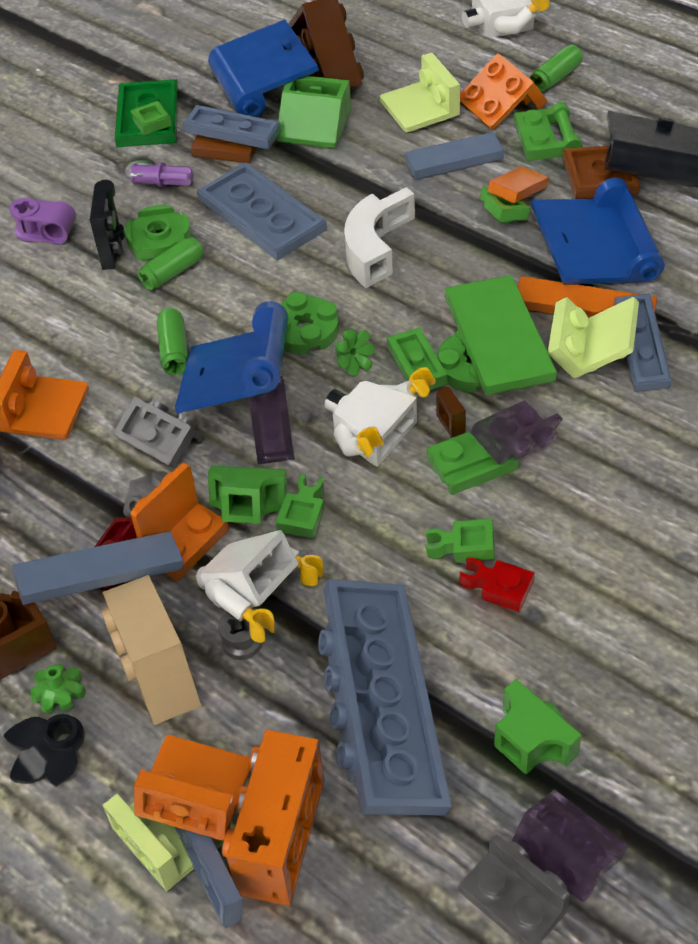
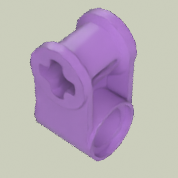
M21 198L12 202L9 208L11 216L16 221L15 235L22 241L62 244L67 240L76 220V212L73 207L61 201L52 202Z

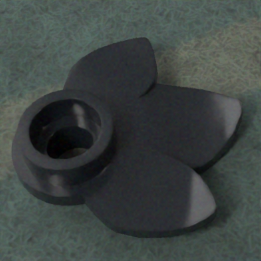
M57 714L48 720L40 717L27 718L11 727L4 734V738L12 746L21 750L10 773L11 781L31 784L40 781L46 776L49 782L57 787L68 780L77 767L78 758L76 751L81 747L85 738V731L81 722L68 714ZM70 734L66 739L57 741L61 735Z

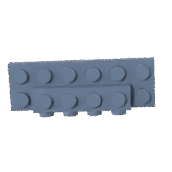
M328 579L323 591L329 624L325 630L320 632L318 648L321 655H328L329 666L325 670L324 685L326 691L334 692L335 703L331 707L330 723L333 729H340L342 740L337 747V765L340 769L347 770L348 782H356L361 814L446 815L452 805L405 585Z

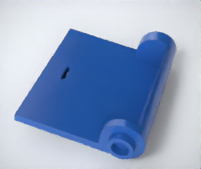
M285 19L219 45L210 52L208 57L210 68L236 112L258 118L263 114L266 107L263 93L319 71L317 64Z
M611 178L601 183L596 190L594 199L532 200L531 207L563 284L649 282L656 279L663 272L665 267L664 260L623 179Z
M273 301L259 304L253 314V332L191 347L175 404L177 414L267 393L276 388L280 380L288 325V313L281 304Z

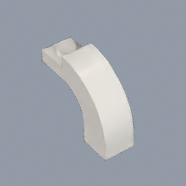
M407 187L382 200H379L372 193L361 200L347 217L344 228L347 265L352 275L365 288L393 274L392 249L380 238L386 233L415 219L414 193Z

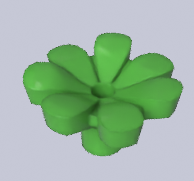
M354 329L345 330L343 332V341H338L335 345V354L338 357L337 364L340 368L346 369V373L349 375H358L359 368L368 371L372 367V361L367 358V355H373L375 348L372 343L366 344L370 338V334L366 330L359 331L357 334Z
M62 664L49 666L46 670L37 671L34 675V682L37 685L30 690L31 701L33 703L41 701L40 710L47 714L54 712L56 704L59 705L62 711L71 709L74 706L71 697L81 699L86 694L84 686L78 683L82 679L81 672L76 667L66 670Z

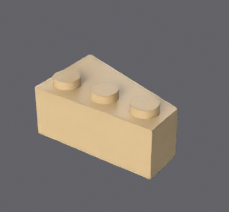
M149 575L102 592L108 607L100 610L108 633H110L128 681L136 679L153 725L201 707L182 644Z

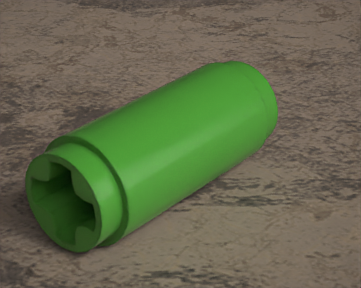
M575 45L564 47L534 70L529 79L536 84L542 93L548 91L580 65L583 60L581 50Z
M194 237L183 239L144 264L138 270V277L148 290L159 288L199 262L200 258L204 256L203 248Z
M167 308L158 314L156 322L160 362L166 374L175 376L181 375L185 371L188 360L184 318L181 312L174 308Z

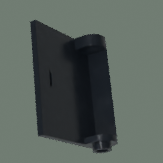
M608 111L607 122L610 142L605 158V170L698 188V128L674 124V120L659 117V120Z

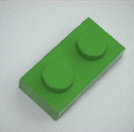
M420 327L387 337V347L406 381L410 380L409 378L413 372L427 367L436 379L435 384L429 385L430 390L447 385V373Z

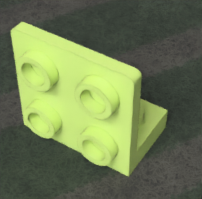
M432 52L421 56V69L419 70L421 82L380 95L382 105L406 133L460 115V84Z
M568 297L556 302L548 347L549 356L575 379L631 354L634 350L639 301L635 297H631L590 318L587 317L583 309L577 307Z
M115 794L102 805L112 829L166 892L194 869L174 826L134 815V802L128 806L118 794ZM231 822L229 828L235 829L234 824ZM212 838L216 848L219 849L224 841Z

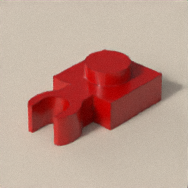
M469 557L466 559V570L474 571L476 574L468 575L460 571L459 583L463 587L470 589L482 588V600L520 612L534 583L535 572L500 560H496L492 569L486 567L480 560Z

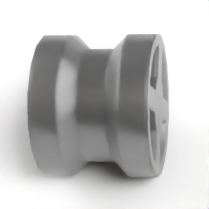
M228 612L221 616L218 623V631L225 654L237 660H245L255 656L260 651L262 643L251 639L249 622L245 619L239 621ZM245 629V630H243V631H241V632L234 633V631H236V630Z

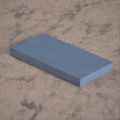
M246 162L197 190L198 200L277 261L327 230V222Z

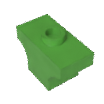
M211 466L208 471L209 506L222 510V522L261 524L266 514L280 511L287 493V470Z
M517 679L504 689L503 712L506 716L495 725L494 746L523 773H529L536 765L545 761L559 762L567 767L579 756L582 735L563 719L560 711L552 703L540 700Z

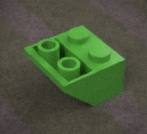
M304 76L287 83L281 97L278 120L281 132L277 136V141L319 146L322 148H336L351 113L349 81Z

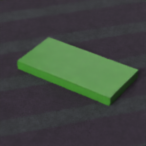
M512 275L445 288L444 297L485 395L556 381L557 371Z

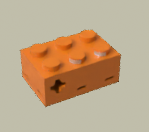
M265 729L261 745H254L249 760V772H252L248 786H241L236 801V813L239 814L235 829L229 828L227 830L222 848V855L228 861V872L240 896L291 906L325 783L319 739Z

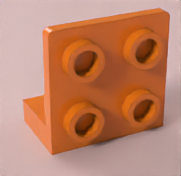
M499 53L460 92V102L491 130H494L520 102L526 106L532 103L539 110L548 102L536 84Z
M13 350L0 376V432L60 440L68 439L89 391L88 383L36 376V369L31 364L28 352Z
M185 462L181 463L173 472H169L151 493L136 503L130 513L137 538L171 531L182 556L183 567L182 570L165 574L177 582L229 531L228 522H222V517L199 504L191 466Z
M167 735L164 738L151 772L140 769L134 783V815L224 841L236 811L239 790L241 786H245L249 775L250 757L177 736Z

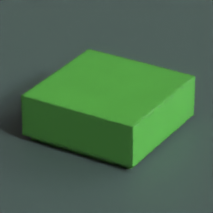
M159 101L131 110L132 119L143 135L172 126L170 116Z

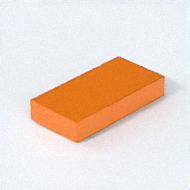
M521 166L490 180L488 192L509 202L516 203L547 188L549 177Z

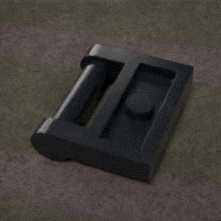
M100 180L95 184L90 213V224L102 270L115 269L117 255L122 254L121 241L125 238L124 227L119 223L113 198L116 194L114 183L110 180Z

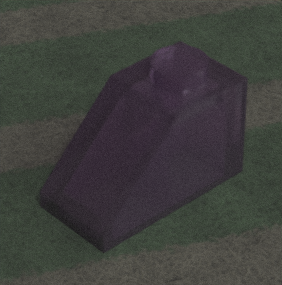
M280 376L279 383L275 389L249 397L258 465L295 460L283 376Z

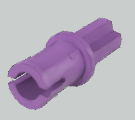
M160 162L158 165L133 164L130 173L143 174L130 176L133 184H157L160 188H164L166 185L189 186L194 178L191 167L166 166L164 162Z

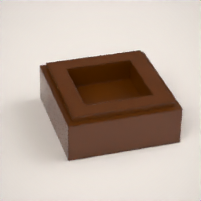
M449 386L437 390L436 416L451 438L466 433V410Z

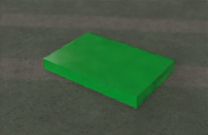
M176 79L119 84L114 138L116 147L177 142L179 87ZM159 101L170 116L172 126L143 135L132 119L131 110Z

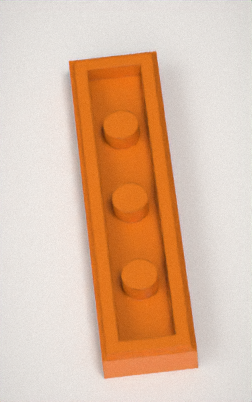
M520 276L517 287L529 311L554 314L556 302L568 297L577 307L584 310L588 318L613 307L616 297L639 295L584 285L563 284V282ZM651 296L655 312L658 297Z

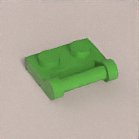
M558 102L549 109L514 113V125L527 161L562 157L563 149L583 147L580 137L573 130L569 119L570 110L566 103ZM558 123L563 141H556L550 124Z

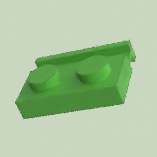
M494 422L427 447V458L441 481L448 486L450 495L519 469L518 457L512 454L510 445Z

